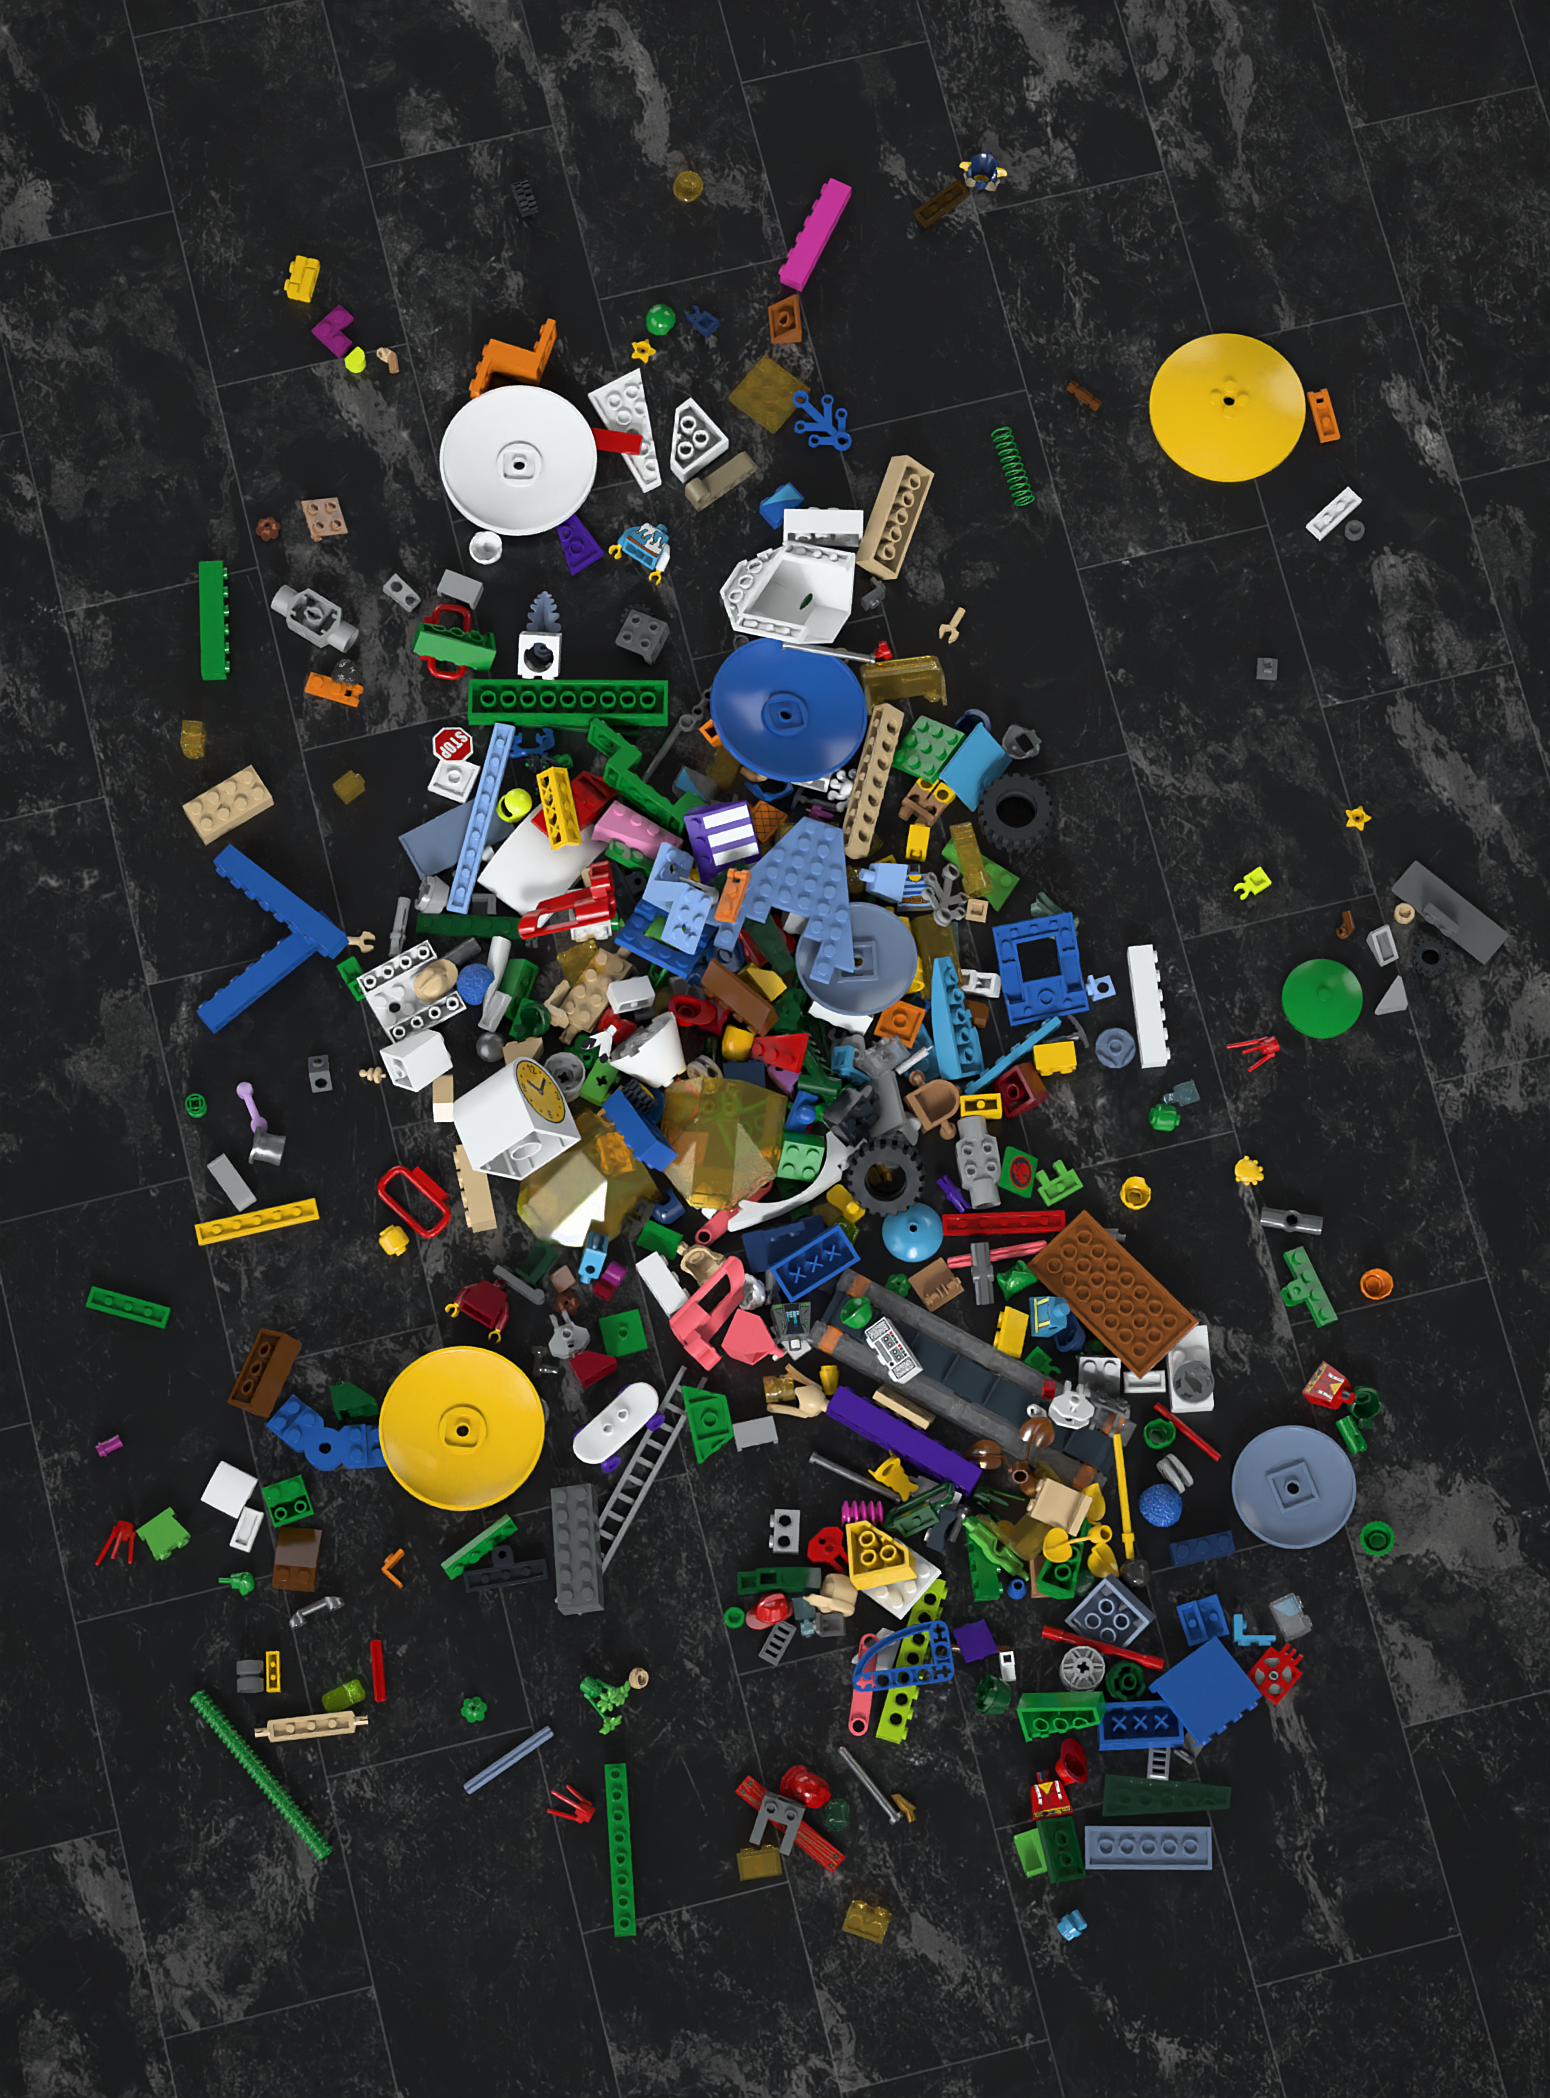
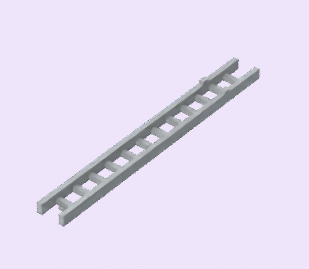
M684 1366L680 1368L658 1408V1411L662 1413L667 1408L681 1415L675 1428L665 1423L660 1426V1428L672 1434L666 1446L650 1439L653 1431L647 1429L599 1518L600 1535L613 1542L607 1555L601 1553V1559L604 1560L602 1563V1576L687 1420L686 1409L684 1411L669 1403L676 1390L682 1393L679 1383L687 1370ZM702 1377L697 1389L703 1390L708 1379ZM646 1444L662 1451L656 1464L640 1457ZM637 1462L652 1469L646 1483L630 1475ZM627 1480L642 1487L637 1500L620 1493ZM617 1498L633 1506L627 1518L611 1511ZM607 1516L623 1524L617 1537L601 1529Z

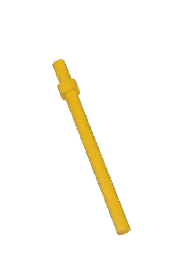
M1114 1434L1113 1443L1123 1525L1122 1542L1125 1543L1126 1558H1134L1133 1541L1135 1539L1134 1532L1131 1531L1121 1434Z

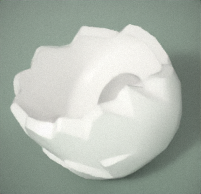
M490 531L476 533L470 542L471 556L478 563H483L484 565L497 561L502 553L501 538Z
M744 1274L745 1280L742 1286L744 1298L739 1305L742 1310H754L757 1307H761L766 1300L765 1287L760 1280L749 1274Z

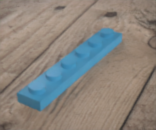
M1055 1016L1052 1020L1051 1018L1046 1019L1041 1024V1029L1037 1032L1033 1030L1026 1036L1027 1040L1024 1043H1017L1011 1048V1053L1005 1057L1003 1055L995 1062L996 1065L991 1070L989 1068L985 1069L979 1075L980 1079L976 1082L973 1080L964 1087L963 1096L978 1095L1032 1051L1034 1045H1039L1060 1028L1061 1021Z

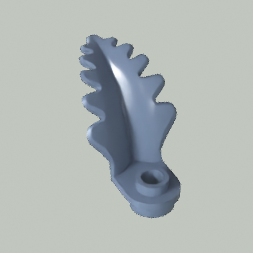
M547 591L538 595L539 599H534V603L537 605L531 604L530 606L535 612L528 613V618L533 621L527 624L526 628L528 631L558 633L561 630V625L555 623L559 618V613H553L557 605L553 604L554 599H550L552 595H549ZM535 643L534 654L538 660H550L553 655L552 650L548 649L544 643Z

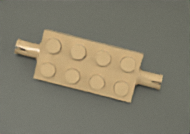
M621 946L616 954H611L599 948L560 1006V1009L566 1011L569 1020L568 1026L558 1038L562 1043H566L569 1046L577 1032L581 1030L591 1033L601 1015L610 1005L606 995L609 984L616 980H626L634 969V966L626 961L631 951Z

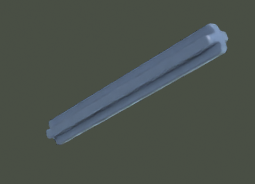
M549 1726L544 1727L466 1782L463 1786L467 1793H473L554 1735Z

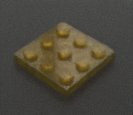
M764 355L730 394L728 400L771 433L775 434L797 408L792 402L794 394L800 390L809 394L810 388ZM797 398L798 403L803 401L802 398Z

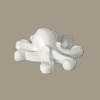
M840 769L836 777L843 783H839L835 778L830 781V787L839 789V792L831 790L827 794V798L831 801L835 798L846 800L837 803L836 810L838 812H843L845 808H848L857 773L856 769H851L848 773V777L851 780L845 776L846 772Z

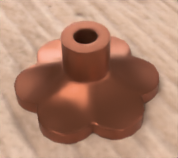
M268 517L258 521L256 533L263 540L268 541L270 538L275 539L278 537V531L281 527L278 522H275L273 517Z
M567 1292L565 1295L559 1294L556 1298L557 1302L554 1304V1309L560 1313L561 1317V1311L565 1309L568 1315H576L577 1307L580 1305L579 1300L574 1298L571 1292Z

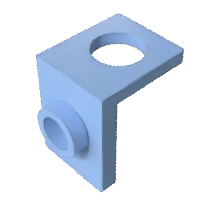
M1092 975L1088 976L1085 989L1088 996L1091 995L1093 1001L1116 994L1109 975L1095 980ZM1099 983H1107L1109 990L1106 993L1099 992L1097 989Z

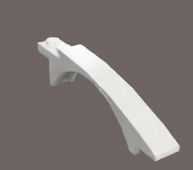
M829 1131L826 1134L825 1141L826 1161L824 1167L810 1187L799 1195L785 1201L775 1203L740 1201L738 1203L741 1207L738 1209L739 1213L728 1221V1230L732 1232L783 1215L812 1200L841 1180L842 1171L849 1167L855 1150H859L860 1145L863 1142L867 1143V1140L863 1138L856 1148L850 1145L846 1147Z

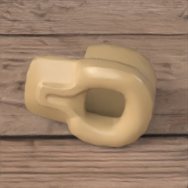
M835 1573L826 1576L822 1583L820 1595L811 1594L809 1597L803 1596V1599L808 1601L810 1605L817 1606L822 1613H843L845 1617L854 1614L858 1590L851 1582L850 1577Z

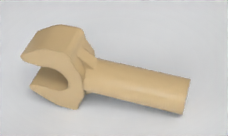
M958 608L948 625L942 624L940 626V639L944 636L945 632L951 633L948 643H952L958 638L959 632L956 631V627L965 613L963 608Z
M364 931L360 937L347 936L348 944L358 945L362 953L374 950V946L364 944L365 940H375V936L370 932Z

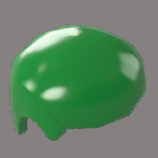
M656 304L650 308L646 316V327L649 332L655 335H666L676 322L674 311L665 304Z
M1159 1418L1148 1422L1144 1427L1143 1438L1151 1448L1157 1450L1165 1449L1174 1441L1176 1429L1171 1421L1165 1422Z

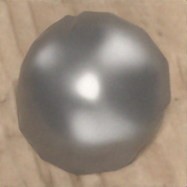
M497 1032L482 1034L476 1043L477 1054L482 1060L488 1062L502 1059L504 1056L502 1047H505L507 1044L506 1038Z

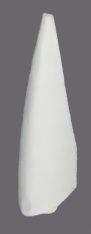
M499 936L492 938L487 967L493 971L495 980L489 985L484 996L483 1014L495 991L499 988L511 948V942Z

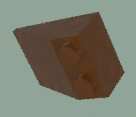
M280 1527L272 1578L274 1589L316 1591L322 1530Z

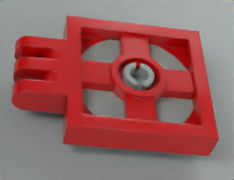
M1289 1643L1280 1652H1277L1270 1646L1247 1674L1258 1691L1275 1706L1303 1674L1295 1667L1303 1658V1655L1300 1653L1294 1659L1292 1656L1297 1652L1295 1648L1288 1654L1286 1651L1291 1646Z

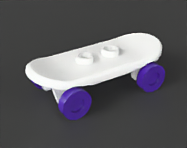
M643 1382L624 1386L618 1393V1396L587 1426L581 1427L574 1434L573 1449L577 1457L583 1462L590 1464L602 1463L601 1468L606 1473L612 1472L621 1461V1458L615 1452L645 1423L650 1431L658 1429L663 1424L665 1415L661 1411H657L659 1398L655 1389L648 1383Z

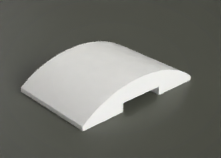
M542 803L539 804L500 847L481 873L477 882L493 894H496L499 899L521 916H524L527 912L535 910L539 902L567 894V890H572L581 880V871L589 868V865L593 864L594 860L604 856L608 843L598 840V842L591 840L595 828L593 823L580 832L582 844L578 846L566 845L556 851L551 850L549 838L531 823V820L543 809ZM553 913L541 915L538 919L537 927L541 928Z

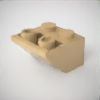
M533 1036L521 1043H517V1041L507 1043L505 1047H502L505 1064L508 1065L522 1056L538 1062L544 1052L542 1037L537 1038V1036Z

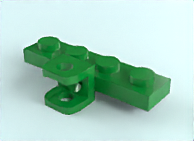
M1303 1246L1285 1252L1283 1257L1295 1279L1280 1291L1285 1305L1290 1307L1305 1301L1318 1328L1335 1322L1338 1318Z

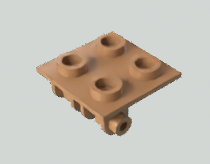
M337 497L301 501L311 538L315 542L322 540L321 536L348 533Z
M942 1257L908 1279L930 1313L964 1291L961 1281L958 1277L954 1276Z

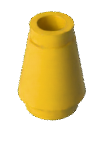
M837 1365L821 1366L819 1373L825 1395H834L837 1391L840 1371L837 1370Z

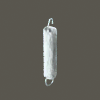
M933 1046L928 1049L926 1047L921 1048L903 1063L899 1064V1066L895 1067L896 1070L894 1072L897 1071L901 1075L928 1055L927 1050Z

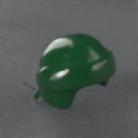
M540 1002L528 1003L520 1009L521 1024L513 1025V1029L518 1032V1039L525 1034L532 1037L543 1035L551 1025V1013Z
M1358 1385L1351 1390L1355 1394V1399L1352 1404H1347L1348 1410L1359 1420L1358 1427L1360 1429H1363L1365 1426L1373 1428L1374 1424L1371 1418L1376 1416L1382 1409L1381 1396L1370 1385Z

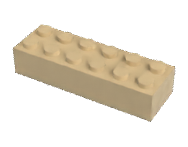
M908 455L891 458L855 557V563L881 580L897 579L934 476L933 472Z

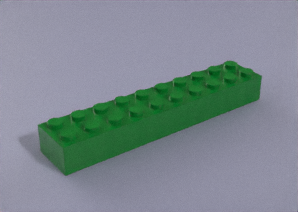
M469 679V725H495L496 722L506 725L590 726L591 722L598 718L609 726H668V680Z

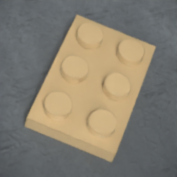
M885 1385L876 1390L872 1397L876 1400V1404L883 1408L889 1407L894 1410L893 1413L902 1419H909L912 1421L911 1424L918 1429H927L936 1417Z

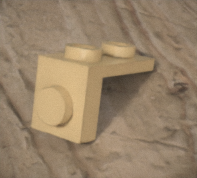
M563 980L560 985L556 986L554 993L543 1004L551 1013V1024L564 1029L568 1026L569 1020L566 1011L559 1007L571 991L566 980Z

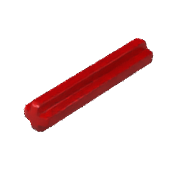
M372 1640L370 1647L374 1696L376 1702L386 1701L382 1642L381 1640Z

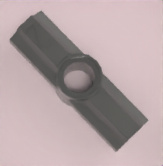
M1262 1207L1259 1225L1280 1228L1287 1232L1298 1231L1320 1235L1323 1217L1302 1214L1295 1210L1284 1211ZM1293 1217L1296 1220V1224H1288L1286 1218Z
M988 1242L970 1243L972 1257L971 1275L975 1286L976 1305L994 1303L992 1285L994 1275L993 1266L990 1263Z

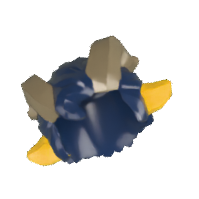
M983 151L972 157L969 162H961L959 165L960 168L966 171L963 174L965 186L970 188L975 186L979 190L995 191L1001 182L999 177L1007 176L1006 170L999 168L998 161L989 151Z

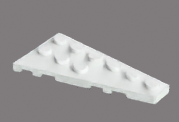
M638 368L589 393L588 398L607 430L643 435L640 456L621 453L642 491L646 493L661 485V478L640 369Z

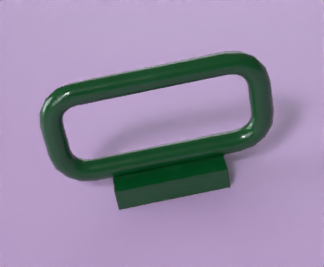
M951 1481L943 1482L908 1499L906 1502L896 1505L888 1511L884 1518V1530L887 1532L899 1530L903 1537L906 1538L939 1522L940 1515L937 1513V1510L947 1506L953 1500L956 1489L955 1484ZM947 1490L946 1495L933 1504L929 1501L894 1518L897 1514Z

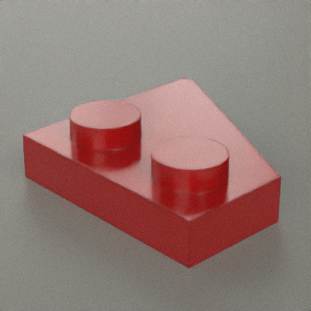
M583 771L576 777L583 786L604 803L603 807L619 794L617 790L607 785L601 776L597 777L592 773Z

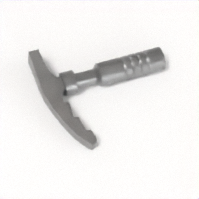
M800 786L794 795L790 811L794 812L798 802H801V804H811L812 806L814 804L820 805L825 809L835 810L836 804L801 796L806 787Z
M1070 1014L1067 1015V1018L1075 1025V1029L1078 1032L1072 1033L1069 1036L1063 1035L1042 1041L1043 1044H1051L1070 1040L1076 1041L1080 1038L1085 1048L1089 1047L1083 1028Z

